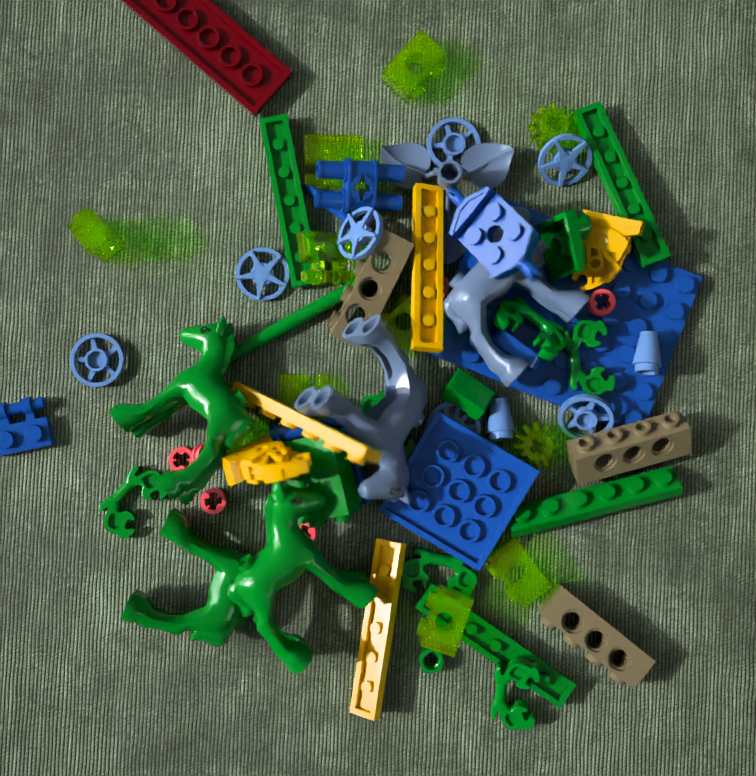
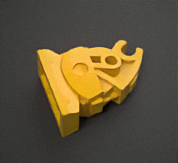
M583 210L590 218L592 224L589 236L585 240L587 263L584 270L574 273L571 277L574 281H577L581 275L587 277V284L580 287L581 291L586 292L595 289L616 278V275L623 269L621 267L623 260L631 252V237H638L643 233L645 224L642 221Z
M267 434L221 457L228 486L236 485L244 480H247V483L250 484L279 482L310 472L309 466H312L310 453L292 451L291 447L284 446V442L273 441L270 435Z

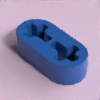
M497 328L491 336L492 342L507 355L521 357L528 362L529 365L526 369L535 373L542 363L543 359L507 332Z

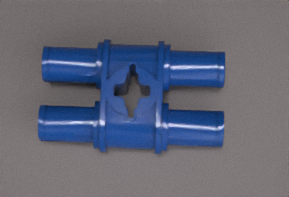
M350 157L343 159V161L317 160V178L341 179L343 184L340 191L315 190L314 206L316 208L340 209L343 213L353 212L361 207H371L376 211L402 210V195L377 193V184L379 181L404 182V165L380 164L376 159H371V161L351 160ZM360 181L365 183V187L360 188L359 191L354 189V185L359 184Z

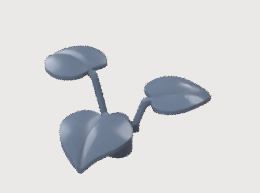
M405 142L382 146L381 148L382 164L405 166L404 182H392L395 186L404 190H413L416 182L421 183L422 177L428 179L436 175L438 185L443 190H446V194L447 192L452 194L449 189L459 186L461 175L464 177L471 176L472 183L481 189L486 186L492 189L498 187L508 175L514 154V148L505 144H476L464 152L461 159L463 167L456 161L446 160L440 164L439 168L435 167L433 171L425 173L431 166V158L428 151L422 145ZM446 196L445 219H443V265L448 266L456 262L464 254L466 247L457 238L449 234L453 218L450 219L451 200Z

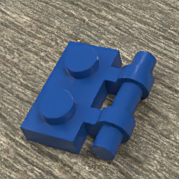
M30 396L22 398L21 402L12 404L7 402L0 403V457L56 445L50 416L38 418L37 410L46 408L44 397L33 399ZM25 414L26 421L13 424L12 415Z

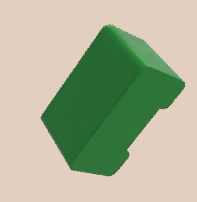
M457 369L440 394V398L448 403H453L465 411L468 417L477 421L487 409L495 392L463 370Z

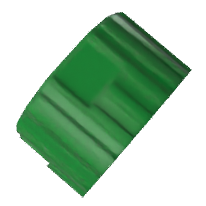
M427 645L420 650L418 662L424 672L431 674L442 669L445 661L439 647ZM434 653L438 657L437 663L434 665L427 664L425 662L426 655Z

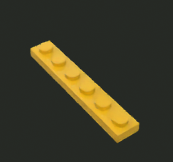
M416 182L413 186L412 243L415 245L412 249L411 350L440 353L443 350V189L437 185Z
M234 382L233 392L239 389L249 400L248 407L255 409L257 405L261 407L259 413L272 419H276L277 416L281 417L280 424L293 430H297L298 427L302 428L303 436L317 442L319 438L325 440L324 446L330 450L341 453L343 449L349 452L347 458L360 465H364L366 461L375 464L379 463L382 452L310 416L303 415L296 409L250 386Z
M376 538L369 582L377 587L378 592L375 599L365 607L349 713L373 721L380 719L407 545L406 543L384 538Z

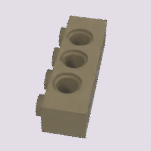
M383 228L382 237L377 247L365 259L358 260L353 270V274L356 275L352 286L347 284L342 292L340 300L344 302L339 312L334 310L327 325L331 328L329 331L331 336L352 345L341 336L345 327L352 321L348 318V312L352 307L359 306L363 309L362 318L365 321L371 316L381 314L415 245L414 243ZM370 238V240L366 243V247L370 244L373 238ZM379 253H386L389 258L388 265L383 269H377L374 265V259ZM366 280H374L376 283V289L371 295H364L361 292V286ZM352 345L362 351L364 349L362 346Z
M676 410L568 440L566 443L569 466L578 485L689 455L691 454V427L681 412Z
M558 582L536 609L542 615L539 621L551 631H554L556 628L565 634L562 639L575 650L579 646L588 652L585 657L599 669L602 665L607 667L611 671L608 676L622 687L627 683L635 689L656 662ZM570 612H575L577 614L576 622L572 625H564L565 616ZM593 631H599L600 637L598 641L589 644L587 642L588 635ZM615 650H622L621 659L611 662V654Z

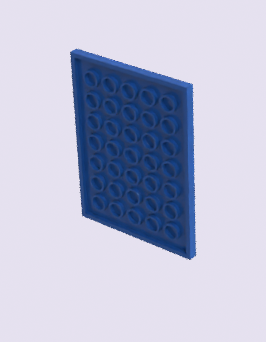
M503 198L510 206L528 209L531 217L529 224L537 232L536 225L552 218ZM540 239L538 240V245L531 256V263L542 272L540 278L559 290H581L580 287L585 286L588 281L585 275H581L577 281L571 278L573 274L555 281H549ZM467 248L456 275L460 271L466 275L479 262ZM632 249L630 254H627L621 266L623 269L616 275V278L600 287L584 292L589 296L598 289H607L614 294L616 305L610 313L604 316L591 314L586 303L566 323L558 315L543 307L527 292L514 286L503 297L486 307V327L490 338L497 330L492 321L496 308L502 300H512L516 295L522 298L538 314L564 327L565 330L562 333L568 331L570 338L574 325L581 320H591L594 322L601 320L604 322L607 328V335L601 336L599 333H596L595 340L600 341L601 345L586 348L585 344L581 343L578 352L581 369L585 375H588L589 370L592 368L604 367L605 370L601 372L603 379L606 380L608 375H613L615 378L613 390L605 391L598 395V397L608 402L613 410L614 424L612 428L649 417L703 278L664 261L641 269ZM596 296L594 299L597 302L596 308L599 310L603 307L607 309L608 305L605 304L606 298L604 296L600 298ZM443 314V350L440 353H425L502 383L499 377L490 371L482 356L470 344L469 330L458 334L454 323ZM525 318L516 331L512 332L510 325L504 330L536 354L542 349L539 345L533 346V341L539 335L541 329ZM641 331H655L658 333L662 362L658 375L644 376L634 373L635 367L632 366ZM565 348L553 361L543 359L535 373L525 368L509 385V387L559 407L570 397L584 394L578 383L577 390L572 391L569 387L568 376L570 370ZM580 401L573 404L582 407L587 406L589 401ZM594 404L593 408L597 413L608 414L601 405ZM598 421V422L607 425L609 421Z

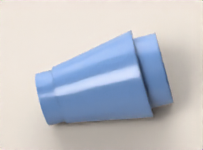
M655 331L640 332L632 366L635 367V374L644 376L659 374L662 362L658 333Z
M507 398L492 399L487 427L490 441L514 439L513 433L516 430Z

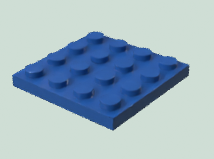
M437 410L407 461L410 475L408 482L410 504L401 500L395 503L391 500H384L378 511L477 571H480L540 470Z

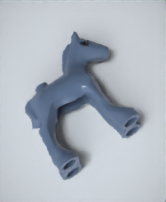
M511 206L529 223L531 217L528 209ZM502 228L494 231L492 236L494 243L502 239ZM478 262L466 275L460 271L451 280L449 285L453 289L447 298L443 299V314L454 323L458 334L469 330L470 344L482 356L490 371L495 373L500 381L508 387L529 363L521 357L504 354L492 342L486 327V307L503 297L514 286L527 292L543 307L568 323L591 297L581 290L556 289L538 276H536L538 278L537 281L531 282L522 271L516 272L511 277L497 280L489 276L490 272Z
M378 314L371 316L366 321L364 318L358 317L345 327L341 336L352 345L367 347L379 359L384 369L383 398L368 411L367 415H364L331 386H325L322 390L310 387L300 394L294 403V409L306 416H328L343 426L354 439L383 453L378 463V471L360 483L358 493L362 498L391 500L394 503L401 500L410 504V494L408 491L410 475L403 448L410 430L420 426L425 419V415L422 412L427 404L428 389L426 384L415 374L412 366H409L408 356L399 347L393 332L386 327L385 320Z

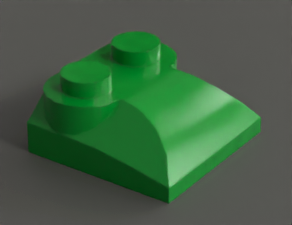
M576 209L564 211L536 225L549 281H555L585 269L587 261L585 240L589 236L592 224L590 218L583 211H577Z

